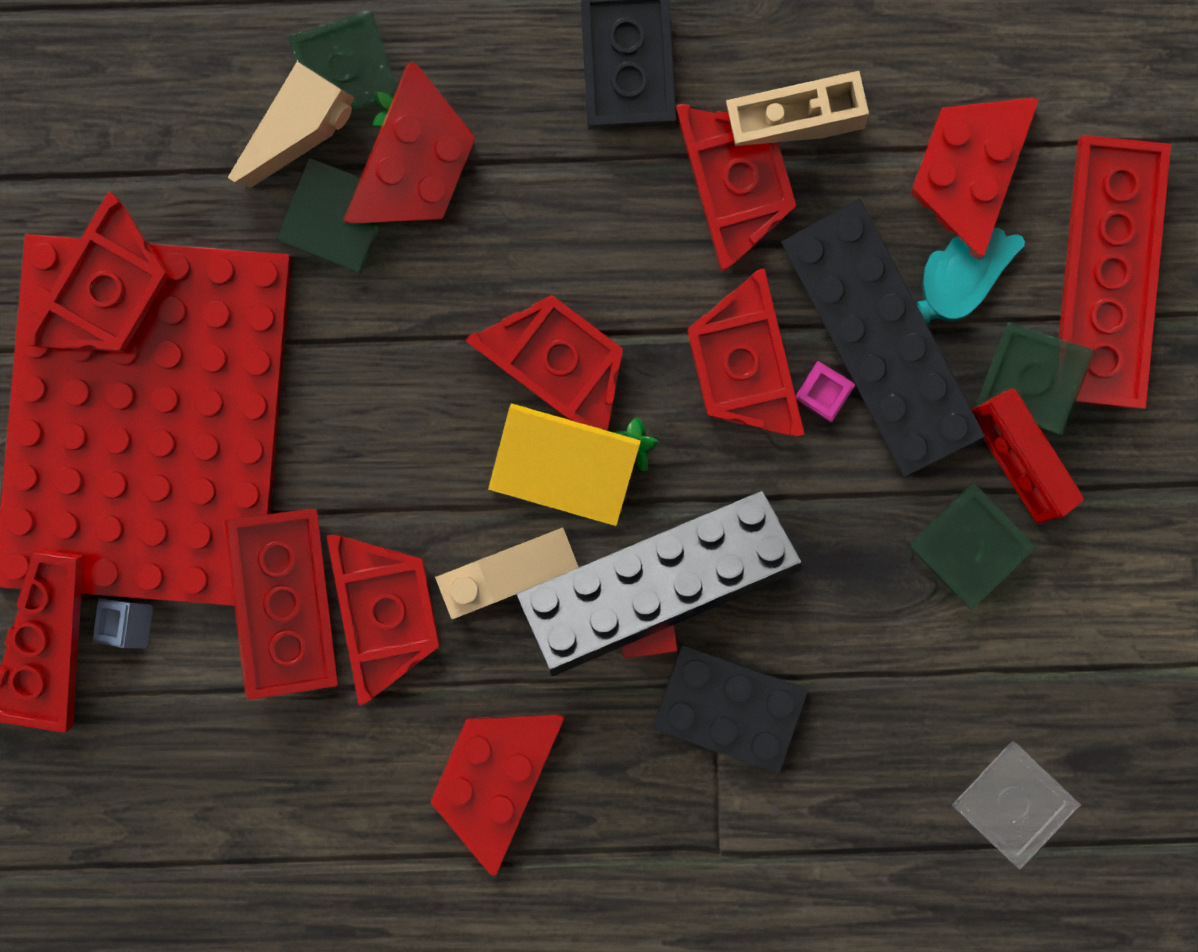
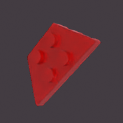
M409 62L404 70L343 219V222L347 224L443 219L476 137L419 66L413 62Z
M1024 98L943 107L935 122L910 194L924 208L933 211L937 221L949 233L953 231L970 248L969 253L978 260H981L986 252L1036 110L1038 99Z
M676 105V115L720 271L723 272L734 265L796 208L795 199L778 142L735 146L730 118L727 112L717 111L712 113L692 109L690 105Z
M107 193L20 342L31 347L125 352L169 277V273L121 200L114 194Z
M765 268L760 269L752 274L736 290L721 300L706 315H703L687 329L688 339L707 417L788 436L800 437L805 435Z
M553 295L533 304L532 307L522 312H516L502 319L501 322L479 333L476 332L469 335L466 339V343L568 420L608 431L623 348Z
M332 534L327 535V541L358 703L362 705L377 696L441 645L424 559Z
M562 714L467 718L430 803L488 873L496 876L562 725L565 717Z

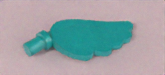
M994 228L986 252L981 260L974 258L969 253L970 248L959 237L953 238L945 251L933 252L923 272L922 291L924 301H917L916 303L927 325L930 324L932 319H940L947 322L962 320L978 307L1002 272L1024 248L1025 240L1023 237L1017 234L1006 237L1002 229Z

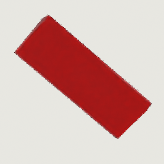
M1014 388L1008 389L972 409L986 435L983 437L984 441L1037 524L1064 517L1083 502V495Z

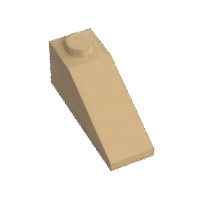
M297 62L228 178L238 184L251 188L331 137L336 129L339 130L345 125L351 115L352 108L350 105L354 97L313 70Z
M860 71L726 100L735 146L821 139L865 129L869 116Z
M560 528L435 578L450 617L455 619L579 568L564 528Z

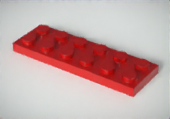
M1082 135L1078 138L1052 401L1137 410L1146 409L1171 144Z

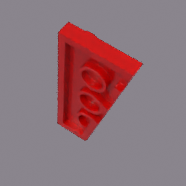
M39 549L32 553L16 605L19 608L14 625L8 630L4 645H7L0 666V723L64 733L73 728L84 555Z

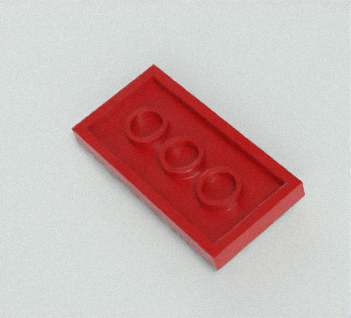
M317 509L225 519L245 698L247 700H254L338 686Z

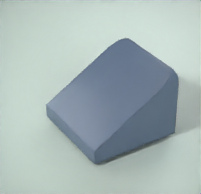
M98 598L92 642L120 648H146L149 642L153 606L145 603Z

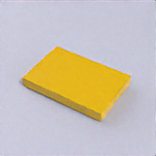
M511 404L488 490L616 526L641 440Z

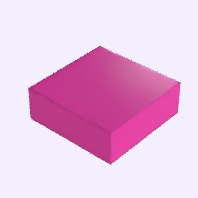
M817 361L795 397L799 404L831 423L856 384Z

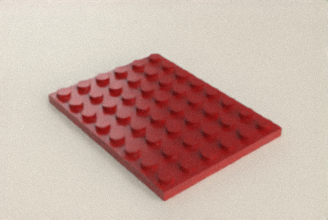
M25 234L0 508V587L22 589L32 553L39 549L84 555L81 594L234 606L224 520L271 514L292 256L280 253L150 244L169 273V277L125 352L31 347L20 341L81 238Z

